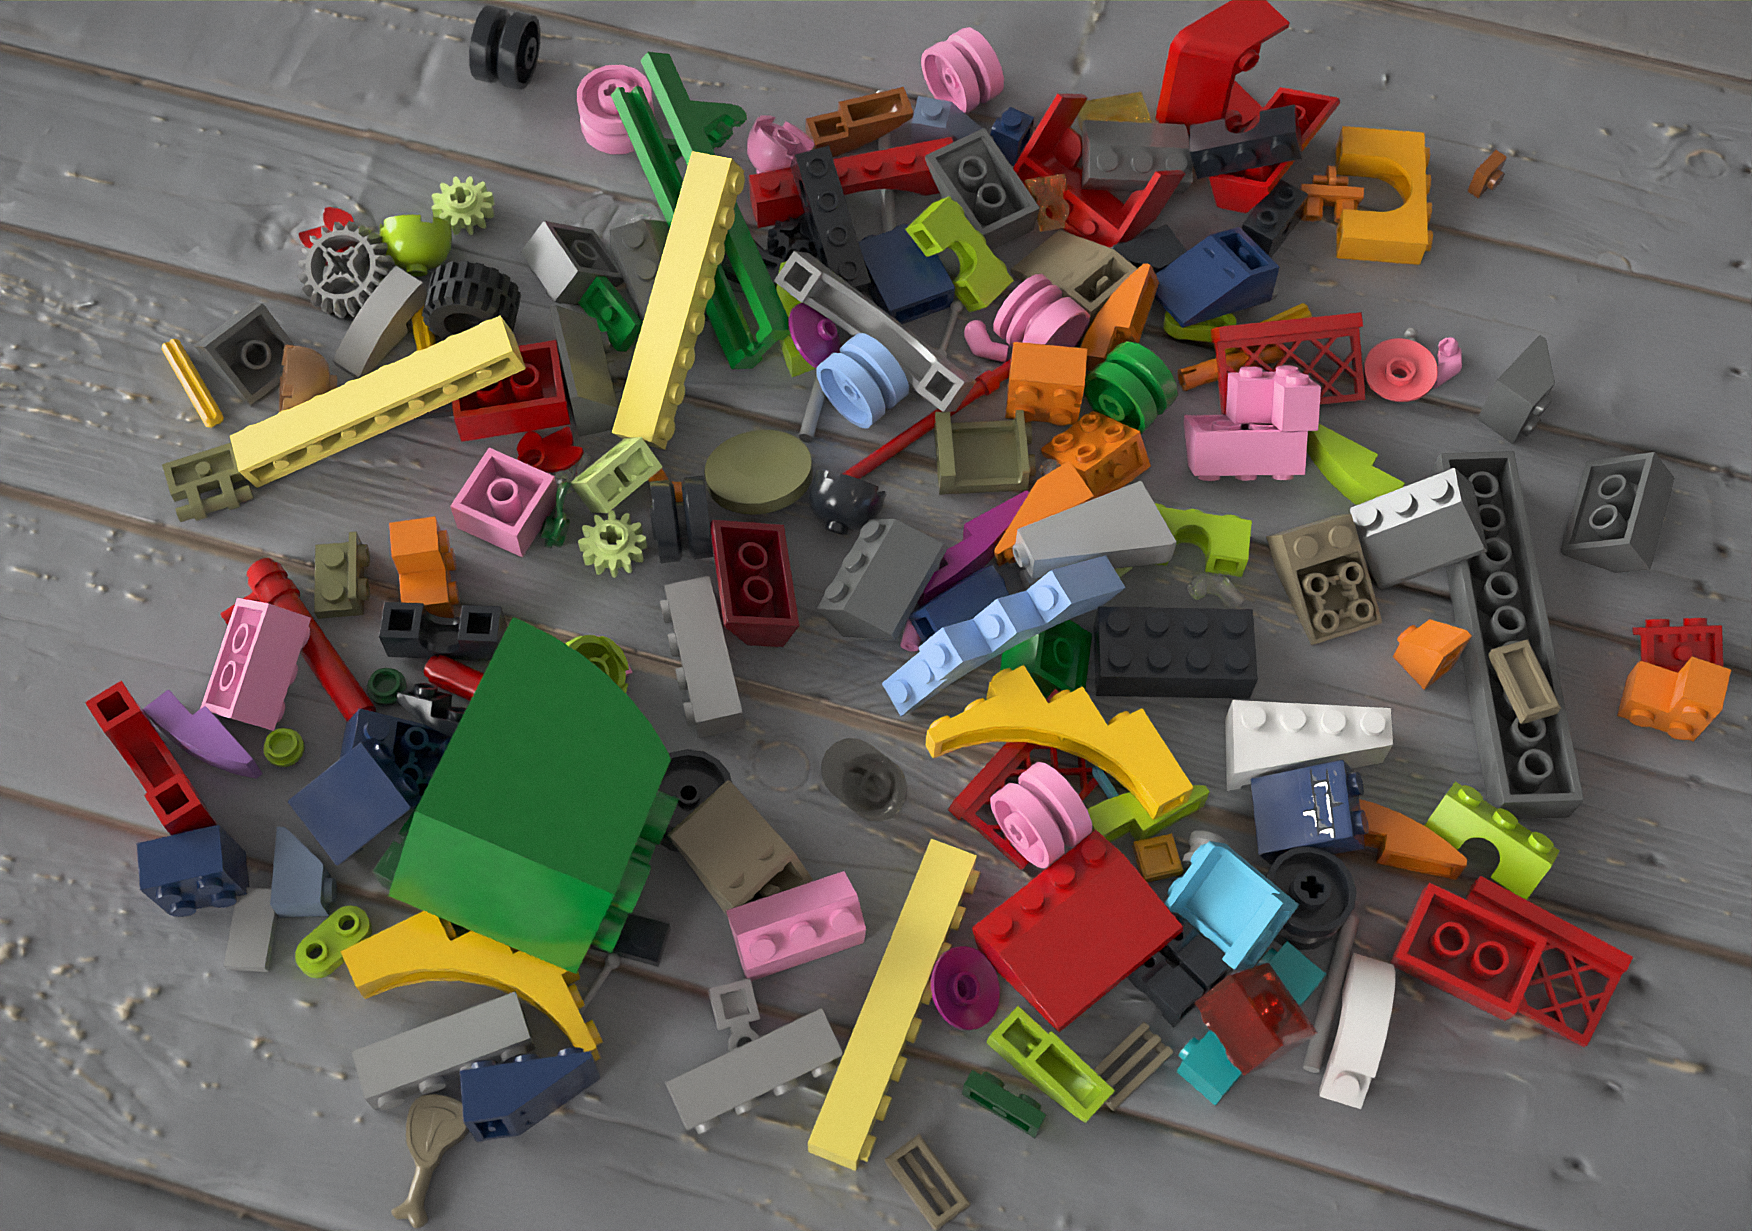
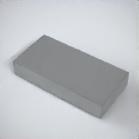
M247 887V895L237 896L223 965L227 970L268 972L278 915L270 905L271 888Z

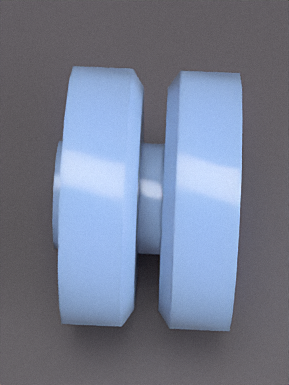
M857 333L840 348V353L831 354L817 367V378L828 400L842 416L860 428L868 429L885 414V408H893L909 393L906 375L898 361L878 340L864 333Z

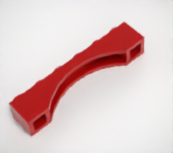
M952 137L833 159L844 196L877 189H897L924 196L940 193L925 161V156L953 143ZM791 167L749 175L750 202L758 228L773 226L776 220L785 221L789 215L796 219L804 214Z

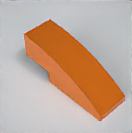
M1143 264L1114 291L1097 313L1080 347L1087 349L1086 369L1088 371L1103 363L1107 355L1120 343L1126 341L1139 343L1159 285L1158 278L1151 264Z
M1359 799L1360 809L1364 810L1369 826L1368 834H1364L1365 846L1378 848L1376 863L1454 880L1466 868L1467 858L1449 842L1426 826L1399 812Z

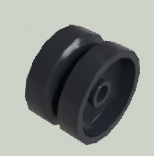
M492 5L485 6L479 12L470 40L469 67L474 79L488 83H495L500 79L503 86L519 90L525 89L533 77L539 57L541 30L537 17L523 12H514L510 15L505 8Z
M703 475L683 479L681 483L683 502H676L674 485L670 480L650 482L653 505L649 506L654 540H657L661 564L681 560L683 556L681 537H688L690 555L694 559L714 557Z
M685 749L669 753L671 760L658 790L679 799L660 842L661 845L671 851L679 852L668 834L727 780L732 782L730 773L721 761L703 751Z
M1312 846L1292 848L1278 856L1265 875L1267 879L1299 904L1274 938V941L1281 946L1288 941L1299 951L1317 949L1333 938L1354 909L1357 891L1353 876L1343 861L1327 850Z

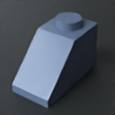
M918 96L912 119L911 144L952 137L953 142L982 128L953 102Z
M277 827L270 900L271 907L279 918L329 916L330 902H335L337 897L336 879L331 877L324 864L286 827Z

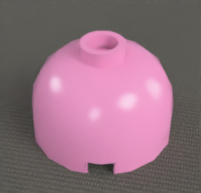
M761 115L756 119L747 139V154L751 163L757 169V174L790 168L796 154L812 150L814 147L813 140L802 130L785 121L783 126L773 123L776 117Z

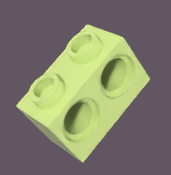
M642 437L624 438L570 483H572L571 486L591 513H608L663 466Z

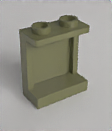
M1016 410L1014 420L951 423L950 412H935L934 439L939 495L1026 491L1028 489L1029 477L1036 474V461L1034 454H1028L1027 444H1032L1031 422H1025L1024 410Z

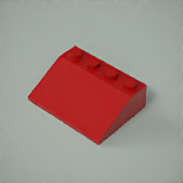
M1095 830L974 925L972 930L978 951L984 954L994 969L1060 1033L1183 932V926L1125 855Z

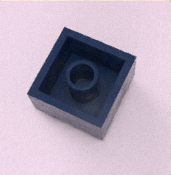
M220 825L136 843L140 891L169 915L185 917L196 913V909L209 906L217 908L229 907L237 903L238 896L247 895L249 879L246 852Z

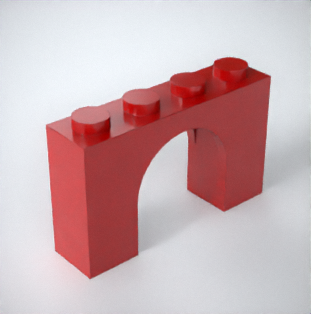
M122 680L85 702L105 735L122 755L147 792L144 794L146 800L170 835L218 825L155 726Z

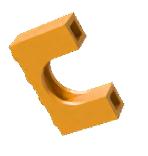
M1342 126L1335 147L1336 175L1369 177L1387 182L1401 195L1404 205L1387 212L1343 209L1336 228V258L1420 265L1425 251L1429 252L1431 250L1433 231L1428 230L1427 225L1432 214V203L1427 202V195L1431 187V175L1426 174V168L1430 160V147H1425V132Z

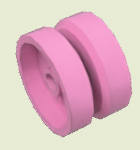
M963 28L950 35L947 41L938 42L926 49L922 54L921 66L923 75L934 98L953 102L965 114L973 111L979 103H986L1003 91L1004 77L997 55L989 42L972 28Z
M624 65L600 67L585 76L577 89V104L582 133L587 142L598 151L611 155L628 154L635 151L611 97V94L617 87H624L625 92H631L635 86H641L655 116L652 87L646 76L635 68Z
M1037 762L1018 778L1019 785L1014 783L1007 784L996 792L990 800L991 809L996 821L1012 845L1029 862L1037 867L1046 868L1064 854V846L1074 847L1092 832V821L1084 803L1069 782L1054 768L1046 763Z

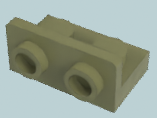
M357 531L349 532V542L315 545L314 613L317 619L364 615V601L370 599L369 581L367 577L364 578V567H369L370 553L368 545L362 544Z

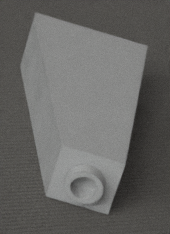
M1139 481L1017 529L1016 542L1012 549L1020 567L1025 566L1031 578L1043 577L1053 569L1105 555L1114 569L1166 563L1172 560L1177 542L1142 481Z

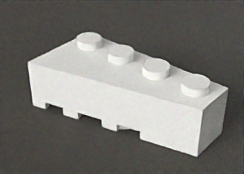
M1232 700L1225 718L1227 791L1241 789L1243 785L1251 784L1252 778L1344 760L1351 768L1383 763L1393 746L1391 708Z

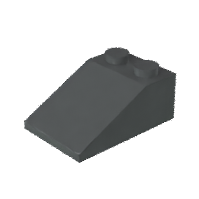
M985 128L925 156V161L942 199L950 196L953 201L963 208L965 217L974 229L984 236L990 250L1034 230L1040 207Z

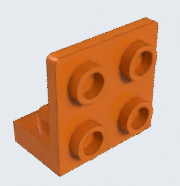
M1096 411L1082 416L1077 423L1063 433L1056 435L1052 441L1041 448L1044 457L1060 465L1070 461L1094 495V499L1123 488L1151 467L1140 431Z

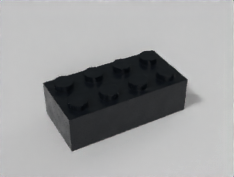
M1098 606L1093 626L1096 696L1250 699L1258 681L1253 609Z

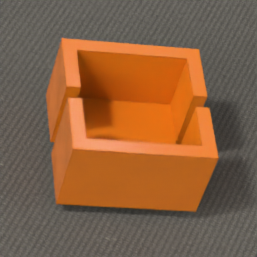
M1013 342L1005 418L1015 419L1016 410H1024L1025 422H1049L1057 426L1074 425L1077 423L1085 387L1087 349Z

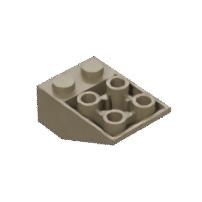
M1058 230L1012 267L1010 272L1021 282L1035 274H1043L1052 282V285L1060 288L1062 298H1072L1090 314L1089 324L1084 333L1086 335L1097 313L1109 297L1137 268L1114 249Z
M1352 513L1334 515L1266 536L1276 573L1311 645L1382 623Z
M729 780L668 834L671 841L726 916L727 910L813 881L794 851Z

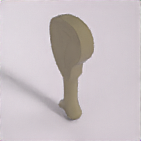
M429 1094L415 1099L411 1105L406 1122V1141L409 1152L415 1161L416 1170L407 1199L400 1206L391 1210L396 1220L408 1219L414 1228H421L428 1222L424 1201L433 1171L440 1165L444 1153L461 1142L469 1131L463 1122V1110L460 1101L449 1096Z

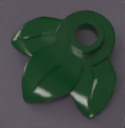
M567 481L558 485L553 517L546 516L541 528L540 537L545 539L544 546L547 548H552L553 545L561 548L568 532L570 519L566 518V514L563 512V505L567 491L572 483Z

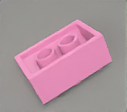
M1184 415L1188 467L1193 475L1198 476L1200 480L1217 481L1220 480V476H1235L1238 480L1251 481L1256 480L1257 475H1271V478L1276 480H1291L1294 478V475H1305L1308 431L1282 432L1272 423L1235 424L1226 415Z
M237 598L201 708L206 706L211 713L274 731L276 723L282 719L285 712L284 699L288 687L297 676L298 666L296 663L301 648L306 645L309 639V623L311 618L268 603Z
M845 871L726 911L745 979L750 978L751 981L863 944L865 939L866 927L858 896Z

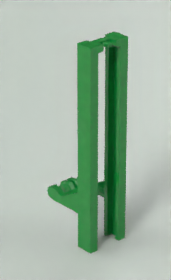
M647 52L640 61L675 139L664 138L641 86H635L631 92H625L624 87H617L611 94V97L670 229L683 185L682 176L675 162L684 157L688 166L692 151L715 155L714 148H721L726 143V139L728 140L734 134L732 127H740L747 120V113L736 104L690 100L670 54ZM736 202L734 206V223L727 231L724 246L760 327V330L756 333L757 341L752 336L721 264L717 266L714 277V293L707 301L705 310L731 369H753L763 360L762 355L778 340H784L790 334L789 317Z

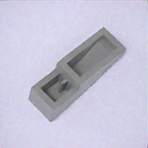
M395 266L377 286L353 320L333 359L334 364L356 379L369 374L409 332L406 323L425 304L427 292L423 283Z

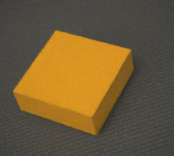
M1172 834L1133 842L1132 849L1138 869L1146 882L1182 875L1183 868Z

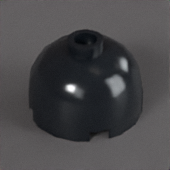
M816 470L809 498L814 514L827 522L826 530L840 535H847L848 529L861 530L869 519H876L885 500L886 491L878 492V486L839 473L836 480L827 478L829 471Z

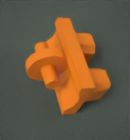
M1328 165L1325 175L1313 174L1312 184L1300 185V190L1308 194L1301 216L1302 221H1320L1323 214V206L1334 207V222L1338 223L1343 209L1357 210L1358 205L1364 198V188L1348 187V177L1336 176V166Z

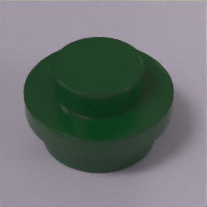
M386 667L376 670L367 683L369 697L373 702L382 706L396 704L398 702V693L407 690L405 677L401 672L393 668Z

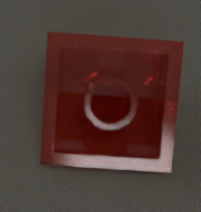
M1269 962L1228 975L1195 1002L1202 1013L1201 1017L1204 1024L1217 1035L1226 1049L1229 1061L1236 1068L1240 1069L1243 1075L1264 1068L1318 1033Z

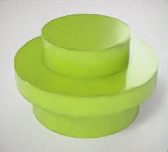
M279 728L267 736L263 751L265 757L272 765L288 767L299 761L304 753L305 746L298 732L292 729Z

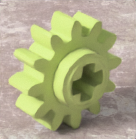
M469 176L465 183H460L459 178L454 177L452 186L449 187L445 183L440 184L442 194H432L434 205L431 208L434 217L447 220L452 225L454 235H458L461 228H466L468 234L472 235L474 232L473 226L478 225L485 229L484 217H494L492 206L495 203L492 192H487L485 182H480L475 186L472 176Z
M611 510L608 513V520L605 521L600 516L594 515V528L583 525L582 529L585 538L578 540L580 551L584 552L583 560L585 565H592L594 563L597 575L603 573L605 568H609L611 576L616 578L618 568L623 567L626 572L631 573L632 560L643 562L641 550L647 548L646 536L642 535L643 530L640 522L631 525L629 513L624 514L621 520H617L614 511Z

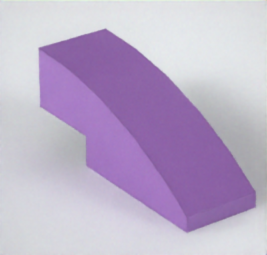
M168 689L143 708V711L152 723L171 742L189 755L210 766L233 774L255 779L263 774L253 758L206 706L191 715Z

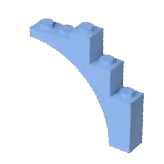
M1106 555L1053 569L1026 591L996 599L973 619L941 628L918 647L920 652L886 679L882 685L900 716L910 714L934 695L980 665L1057 624L1098 609V606L1106 604L1126 587Z

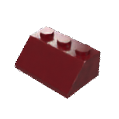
M712 520L710 528L724 626L747 646L784 647L800 626L784 525Z

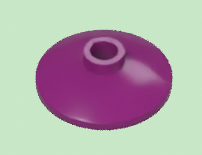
M799 303L792 308L789 315V330L794 345L801 356L817 369L820 363L831 354L840 353L842 345L837 328L830 319L805 303Z
M968 946L951 948L938 958L932 971L931 991L935 1006L941 1016L950 1025L961 1030H975L985 1026L995 1015L1000 999L999 981L991 962L980 951Z

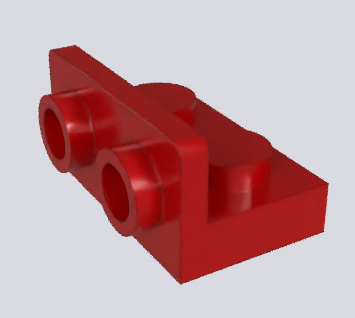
M1683 618V626H1670V619H1645V627H1633V635H1640L1641 661L1676 673L1680 672L1691 657L1723 667L1722 625H1708L1707 618Z

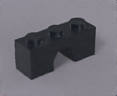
M1295 104L1260 111L1258 124L1253 129L1244 133L1229 132L1225 119L1190 125V155L1197 179L1302 159L1301 129Z
M384 602L379 638L388 657L430 659L434 655L437 657L444 655L453 660L491 661L508 626L501 606L462 605L461 616L444 618L429 613L423 603Z

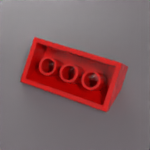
M1280 87L1261 111L1295 104L1301 129L1303 151L1339 106L1340 99L1338 97ZM1260 112L1244 132L1253 129L1258 124ZM1294 161L1209 177L1216 206L1246 214L1271 192Z

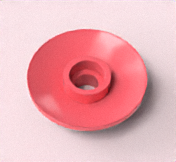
M1395 338L1385 340L1371 349L1365 360L1364 375L1371 389L1381 397L1395 402H1410L1420 399L1430 392L1436 382L1438 368L1435 358L1423 345L1409 339ZM1399 374L1402 375L1404 378H1398L1394 375Z

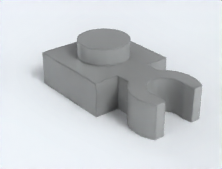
M750 978L708 990L718 1031L728 1028L731 1030L732 1035L728 1040L729 1052L737 1048V1042L740 1038H747L750 1042L759 1038L758 1034L751 1030L749 1023L760 1020Z

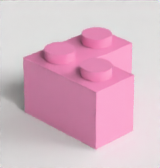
M1277 366L1274 372H1262V368L1241 367L1240 372L1228 373L1226 416L1235 424L1272 423L1282 432L1317 431L1319 426L1321 386L1311 380L1309 375L1298 371V367Z

